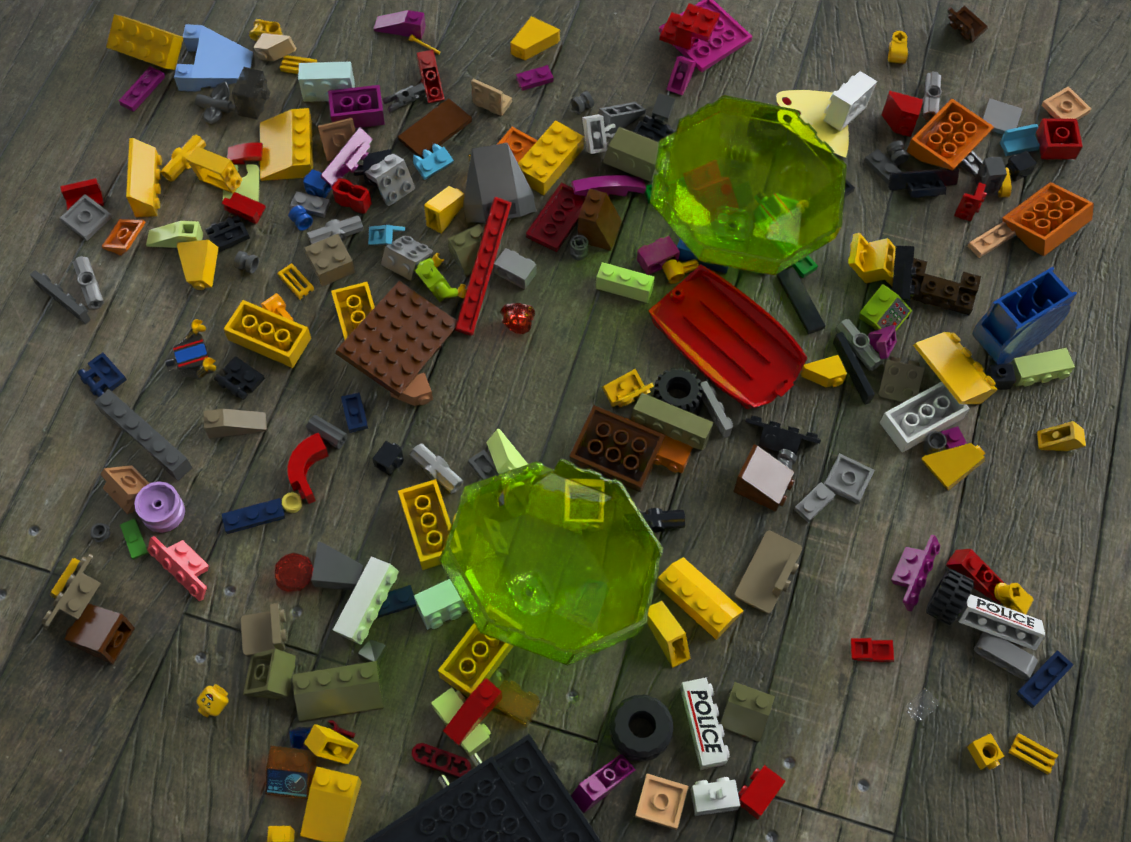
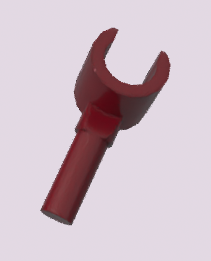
M333 720L328 721L330 725L334 726L332 730L351 738L355 737L356 733L340 728Z

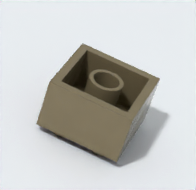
M338 234L304 247L307 259L322 287L355 273L353 261Z

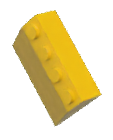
M309 108L291 109L260 122V142L263 143L262 161H260L261 181L304 178L313 169L312 119Z
M943 332L913 345L959 404H982L998 390L995 387V381L990 376H986L983 372V366L973 360L971 357L972 353L968 348L960 344L961 340L955 333Z

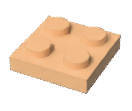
M1069 86L1044 100L1041 105L1054 119L1079 120L1091 111V108Z
M646 774L635 817L677 830L688 786Z

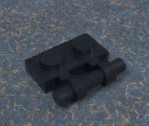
M647 115L644 117L643 122L640 121L632 131L664 145L669 142L670 136L673 137L676 133L668 124L664 125L655 121L654 117L650 118Z
M238 215L226 217V220L217 224L216 222L212 223L210 227L205 228L210 241L218 247V252L250 239Z
M236 356L223 368L224 373L227 374L226 376L216 374L214 377L219 386L227 388L231 391L232 395L243 400L248 396L245 392L246 389L253 392L265 379L263 374ZM233 380H235V381H237V382L240 383V384H239V385H234V384L231 383V382H232Z

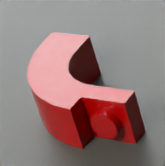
M319 432L299 443L288 461L287 472L293 491L298 490L301 498H306L308 504L316 501L307 482L308 470L314 463L329 456Z

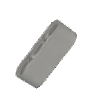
M984 631L974 647L977 654L1023 680L1030 679L1038 663L1036 657L1003 638Z

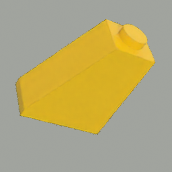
M531 16L510 42L511 54L522 60H527L560 41V29Z
M448 186L426 202L424 205L426 225L442 234L463 207L464 193L457 188L454 189Z
M210 240L177 243L186 282L197 290L211 288L213 286L218 247Z
M972 443L925 455L922 457V462L949 491L985 461L983 456L985 452L980 446H974Z
M663 601L644 609L647 624L672 668L691 659L686 632Z

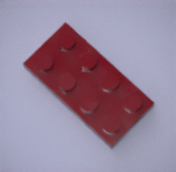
M561 182L526 232V238L558 252L577 224L586 196L575 195L572 187Z

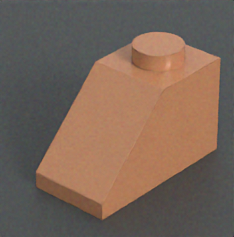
M425 373L418 374L399 397L390 392L391 397L414 406L425 405L433 400L432 391Z

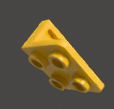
M633 369L602 386V389L611 406L618 405L620 408L634 402L633 397L636 399L642 393H650V388L654 385L653 383L644 385L636 369Z

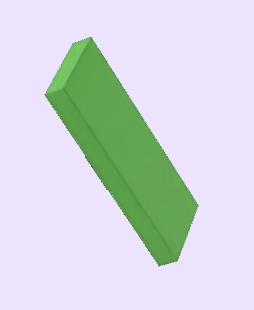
M134 518L120 524L132 559L134 560L148 554L136 519Z

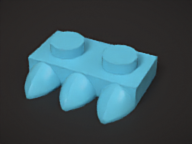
M433 143V153L423 149L424 159L413 155V164L424 180L453 164L454 160L445 147Z

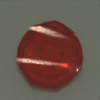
M521 303L505 304L500 309L503 317L502 323L509 330L518 334H525L530 331L532 320L535 317V309L531 305Z
M293 552L285 555L275 564L276 585L283 591H301L312 579L313 565L308 557Z

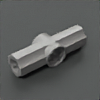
M934 71L927 73L925 79L922 117L927 121H930L939 112V101L942 92L940 88L941 75Z
M357 215L342 221L337 219L330 220L326 223L325 227L310 231L307 235L312 245L336 234L344 241L346 236L363 231L364 228L360 217Z
M78 257L73 262L87 306L89 309L101 308L104 301L88 257Z
M845 319L836 326V331L844 333L854 355L858 356L869 371H873L882 364L883 359H880L878 353L869 344L868 336L860 333L850 319Z
M422 443L413 448L410 457L423 468L431 480L436 479L451 494L460 489L463 480L450 469L442 457H436Z

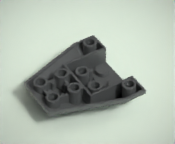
M508 143L472 148L463 202L466 223L487 222L494 197L512 202L507 219L520 217L536 211L533 192Z

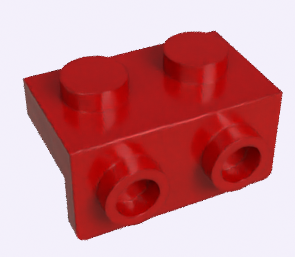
M979 182L973 195L963 194L954 214L955 217L968 221L972 220L975 212H979L987 194V192H984L986 184Z

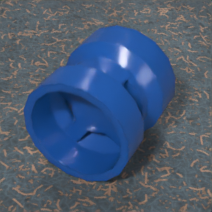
M298 205L290 210L288 216L291 221L295 222L298 230L303 231L312 225L313 219L309 214H306L307 212L303 206Z

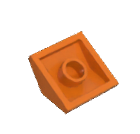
M119 219L102 245V248L118 255H123L128 251L146 222L144 220Z

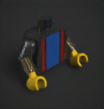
M193 320L191 324L192 329L173 347L175 357L165 360L168 371L179 368L183 377L200 380L205 375L214 373L216 370V366L213 365L216 360L209 357L204 339L199 334V332L206 330V327L201 325V320Z

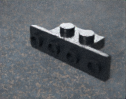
M959 169L890 173L888 188L889 190L906 189L910 196L914 198L945 195L946 186L957 185Z
M896 246L892 291L898 294L910 307L911 296H914L915 285H912V278L916 277V267H913L915 248L914 246Z
M751 415V418L747 417L745 421L764 427L758 446L779 452L781 449H786L796 455L801 438L821 443L818 434L808 431L807 434L799 433L800 429L791 426H788V429L780 427L781 423L774 421L765 423L762 422L761 417Z

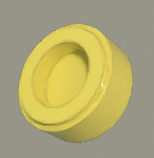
M294 492L284 495L282 498L284 510L288 513L298 512L302 507L301 497Z

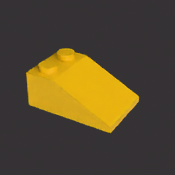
M316 767L308 795L300 833L301 837L321 842H344L362 783L359 776Z

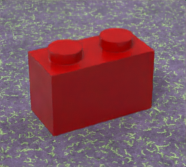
M765 765L761 770L756 768L750 777L753 780L749 787L744 785L738 793L740 806L756 819L761 817L786 782Z

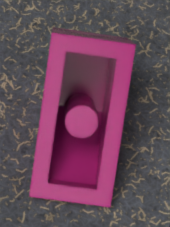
M682 56L677 57L667 90L683 95L690 82L697 61Z

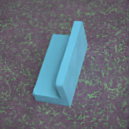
M1033 124L1006 130L1000 141L1005 155L1011 156L1025 151L1038 150L1040 144L1035 136L1038 125Z
M392 225L369 227L368 245L392 244L393 232L405 231V227Z

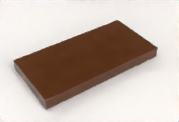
M448 98L398 136V140L416 156L424 159L423 149L433 152V143L441 146L471 123L472 117Z

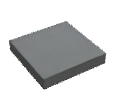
M989 99L983 120L994 126L993 132L1004 135L1006 130L1017 128L1022 108Z
M84 194L59 219L88 241L112 218V215Z
M839 453L824 485L832 492L859 504L875 470Z

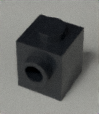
M1025 151L1018 155H1012L1008 159L1006 167L1009 169L1010 177L1017 181L1032 174L1037 163Z
M1013 364L990 365L985 372L986 376H990L995 381V387L998 390L1011 389L1016 382Z
M388 441L384 442L372 458L374 467L390 476L404 461L402 448L396 443L391 444Z

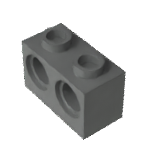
M1002 157L984 158L975 178L976 186H978L979 182L986 184L984 192H987L986 196L997 195L1007 176Z

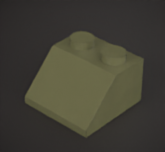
M480 224L448 238L449 251L465 277L472 273L484 230Z
M278 649L251 655L243 695L272 699L288 697L291 689L292 673L295 669L296 656Z
M734 682L720 724H722L725 730L760 742L775 696Z

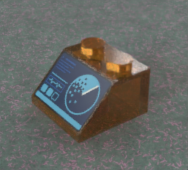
M270 746L266 765L265 794L308 799L317 756L311 750Z

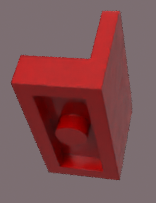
M96 178L60 186L66 200L67 210L84 194L100 206L104 205L101 187Z
M234 192L230 199L225 197L221 203L225 211L238 215L256 225L266 209L264 204L237 192Z

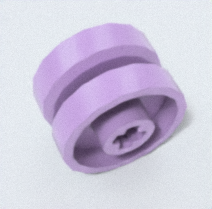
M165 482L150 483L143 487L136 495L134 502L135 511L145 526L153 532L163 533L171 531L183 520L185 505L175 488Z

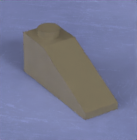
M232 409L204 411V429L209 438L267 431L266 413Z

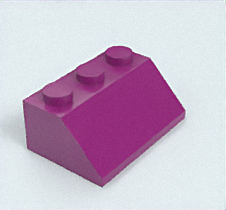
M380 85L328 91L332 122L352 118L355 128L385 125Z

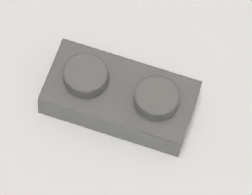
M296 191L290 207L292 209L295 206L301 205L308 214L325 218L331 203L330 199Z
M820 482L795 506L794 510L809 523L834 499L835 494Z

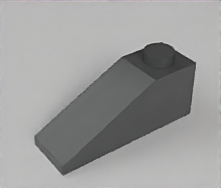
M636 102L599 108L598 114L603 116L604 127L609 124H615L616 128L605 131V133L610 134L616 133L619 127L625 128L646 113V109Z

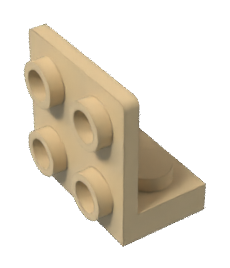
M472 79V102L478 107H483L494 114L502 116L512 103V98L496 88Z

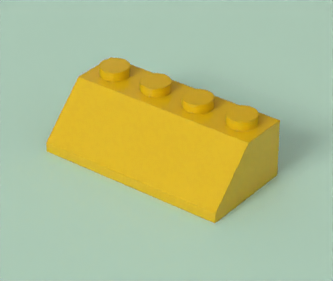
M129 138L126 198L135 217L157 216V210L160 209L158 194H161L159 180H161L162 175L159 165H162V157L158 155L155 147L137 139Z
M684 557L672 563L658 577L656 586L716 640L744 612Z

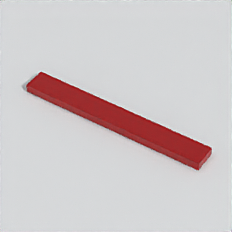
M498 197L493 199L455 331L470 336L474 333L512 202Z

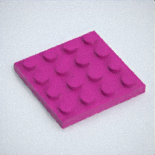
M702 0L696 4V6L720 13L719 21L709 41L706 42L696 38L691 50L673 45L686 58L697 61L695 67L701 72L752 41V35L714 0ZM665 24L659 27L660 33L662 32Z

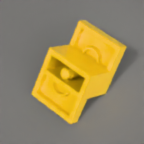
M861 233L853 234L850 244V257L848 258L849 266L865 283L886 280L893 287L896 248L888 238L867 242Z

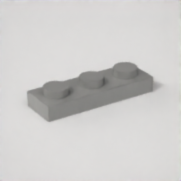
M707 381L701 382V399L723 438H726L731 434L733 423L729 417H726L722 403L716 399L714 388L709 386Z

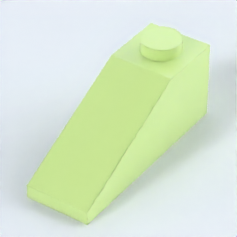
M497 429L486 442L497 472L508 486L521 485L533 473V470L502 431Z

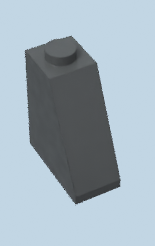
M318 542L311 579L314 587L354 590L364 571L363 565L330 546Z

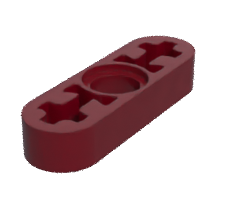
M418 743L412 749V757L417 764L447 775L460 778L471 770V764L468 759L431 745ZM422 749H425V753L432 756V763H428L430 759L426 756H422L419 759L416 752H421ZM440 755L448 758L447 764L443 767L437 766L435 763L436 758ZM452 759H455L454 764L458 766L465 763L467 771L463 770L461 773H458V768L453 766L452 770H448Z

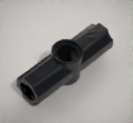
M651 508L645 512L624 513L625 530H647L649 533H659L664 529L685 528L684 510L662 511L660 508Z

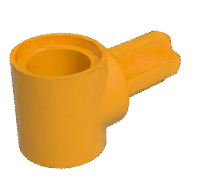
M673 259L665 262L662 269L669 283L675 284L684 278L685 273L694 271L699 264L695 259L684 263Z
M275 293L261 303L263 309L293 321L291 315L285 310L286 304L279 294Z

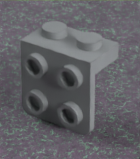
M395 154L386 156L384 160L372 165L370 169L365 171L367 178L377 183L383 200L388 206L415 189L404 159Z
M402 236L393 241L392 244L385 246L381 265L411 281L415 278L417 264L431 256L433 250L428 248L427 245L413 240L410 236Z

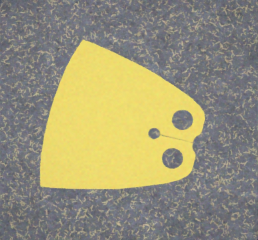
M790 90L777 93L776 99L780 106V110L777 112L778 119L783 125L805 139L846 158L849 146L848 125L839 131L824 121L825 110L831 103L830 97L833 94L832 92ZM782 98H789L792 102L791 105H785L782 102ZM799 110L801 115H798L796 111ZM783 114H790L793 121L787 122L783 118Z

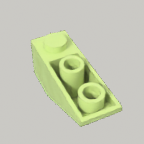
M178 221L149 230L146 246L177 248V243L202 240L203 231L198 221Z

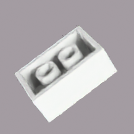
M861 71L855 76L852 75L846 84L843 83L840 89L834 91L831 95V103L825 110L824 121L839 131L845 128L867 107L877 81Z

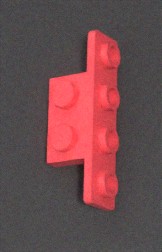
M155 536L151 537L147 548L149 554L165 570H168L177 582L181 583L198 601L203 600L207 587L197 576L207 572L209 565L183 540L166 548Z

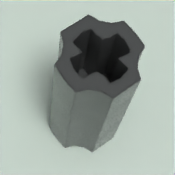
M317 415L312 416L306 426L309 432L312 434L319 432L322 440L337 449H340L348 438L347 433Z

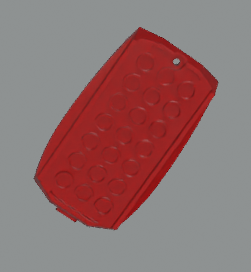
M699 265L648 310L653 324L665 334L674 346L713 384L737 400L746 409L768 404L776 397H782L794 386L793 382L797 379L808 359L796 340L775 318L734 285L703 265Z

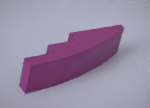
M626 175L589 177L571 182L574 194L587 196L589 188L607 193L608 196L613 194L625 197L628 191L644 193L646 190L643 178Z

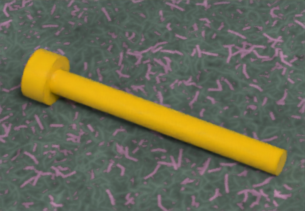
M410 35L409 41H415L416 43L428 48L429 50H434V52L437 54L441 53L435 48L416 39L414 35Z

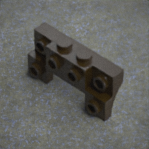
M914 258L913 267H916V277L912 278V285H915V292L911 299L923 304L934 305L941 309L970 315L979 289L981 276L963 271L960 283L925 274L927 261Z

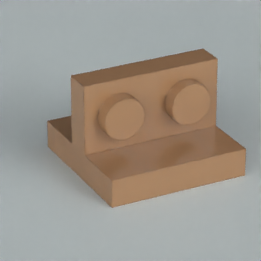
M352 118L318 126L326 160H333L356 132Z
M132 465L105 468L100 474L107 481L103 489L127 514L133 513L136 495L143 487L150 483Z

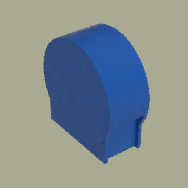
M1053 267L994 301L988 312L975 326L972 333L973 337L997 364L1010 363L1014 358L1021 357L1050 335L1070 311L1069 305L1077 293H1072L1053 273Z

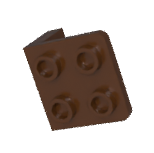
M965 5L958 12L951 7L947 9L950 26L954 30L958 29L965 40L969 39L971 42H974L988 29V26Z

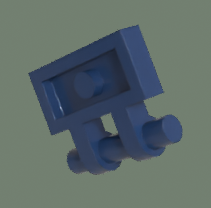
M103 352L87 363L91 368L86 372L84 369H80L78 371V375L81 377L80 380L91 388L90 391L93 395L98 397L105 393L103 391L105 387L113 391L127 380ZM96 376L101 379L97 383L93 380Z

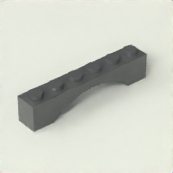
M109 389L94 401L99 411L107 419L138 442L177 481L192 469L188 459Z

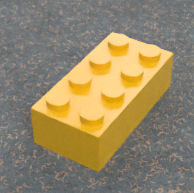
M114 14L106 48L166 69L175 70L184 37L125 16Z
M555 120L518 162L530 188L545 195L584 149V136Z
M368 282L331 291L344 340L375 308Z
M242 300L224 327V332L229 341L291 368L295 366L311 340L308 327L245 300Z
M434 479L399 490L400 502L422 570L460 559V549L437 480Z
M487 605L438 669L439 678L456 690H459L466 697H469L485 678L490 679L522 636V627L490 605Z

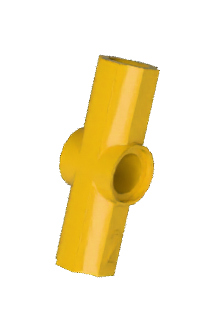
M193 135L182 148L178 147L173 151L171 160L161 170V174L166 180L172 182L185 168H191L187 161L189 155L196 146L200 148L206 146L205 141L200 136Z

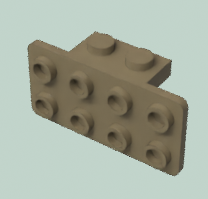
M770 530L766 531L734 594L735 598L766 614H770L781 592L787 591L791 583L788 580L790 574L795 575L799 566L796 561L802 551V546Z
M89 554L87 558L82 557L76 568L78 573L76 576L71 574L64 587L67 590L65 593L60 592L55 599L53 612L48 610L41 624L44 625L42 630L45 632L59 611L78 620L100 586V582L84 574L93 555Z

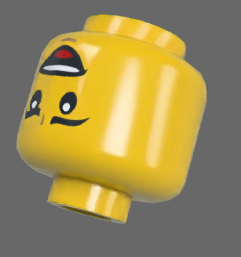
M216 684L205 687L196 700L199 706L198 711L205 717H209V715L218 716L229 702L227 691Z

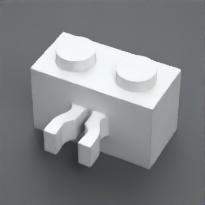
M599 114L582 117L587 152L590 154L606 152V137L613 138L615 134L605 133V131L616 128L615 124H609L604 127L603 116Z
M728 777L716 779L714 783L702 780L692 785L691 796L695 816L734 811L740 807L735 780H729Z

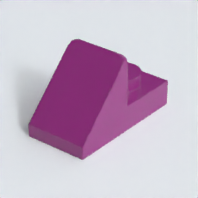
M895 325L868 334L869 344L874 350L879 352L880 359H888L897 343Z

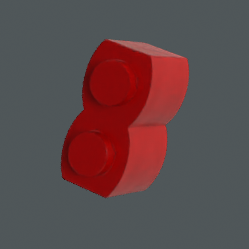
M337 179L332 187L335 202L341 206L350 207L355 212L366 213L371 206L369 191L363 186L353 185L346 179Z

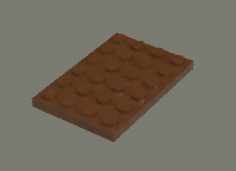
M398 281L338 347L335 354L399 397L455 331L457 320Z

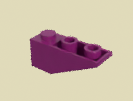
M620 754L581 782L571 794V797L580 810L585 813L636 769L624 755Z

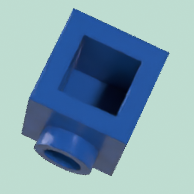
M312 169L303 180L305 191L307 194L326 198L332 187L320 177L321 172Z

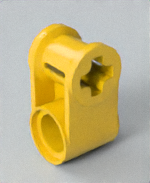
M261 19L254 21V28L249 32L250 38L256 42L262 33L283 35L279 23Z
M896 31L893 33L892 41L889 44L888 62L906 64L908 56L907 35L903 31Z
M998 583L995 586V597L1006 608L1025 615L1027 614L1034 599L1020 584L1011 583L1007 585L1005 583Z

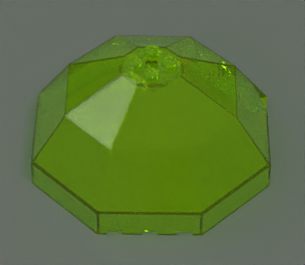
M723 95L714 103H708L692 115L688 114L679 119L676 132L659 141L655 170L658 174H654L650 203L699 261L754 273L777 275L836 238L842 227L847 164L833 154L834 150L826 141L822 142L817 136L816 130L809 123L806 124L801 119V114L796 109ZM730 223H734L733 225L736 227L732 228L729 225Z
M559 459L554 470L543 466L541 462L535 461L501 473L498 477L496 475L464 487L439 560L481 634L569 666L636 636L643 629L648 620L647 615L653 598V589L657 580L663 547L621 481L616 479L609 480L602 477L601 473L588 468L586 470L574 466L575 463L565 459ZM503 492L504 505L499 506V498ZM526 589L529 592L533 591L532 597L526 594Z

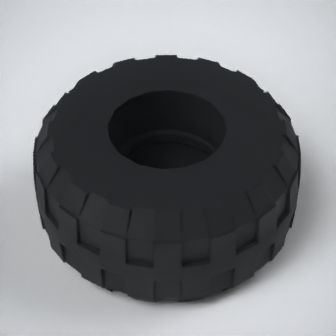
M649 695L631 696L621 701L612 713L609 725L611 741L617 748V751L628 759L639 762L655 759L667 749L673 736L672 716L667 707L656 698ZM644 718L652 724L654 733L646 738H638L631 733L628 725L634 719Z

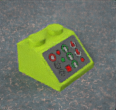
M882 284L860 311L859 319L876 331L891 325H895V331H897L911 314L912 310L898 294Z

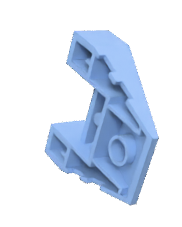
M185 24L183 40L187 51H195L196 57L194 65L177 64L174 79L179 91H200L203 87L211 86V88H215L222 82H227L229 85L249 80L253 60L252 51L203 25Z

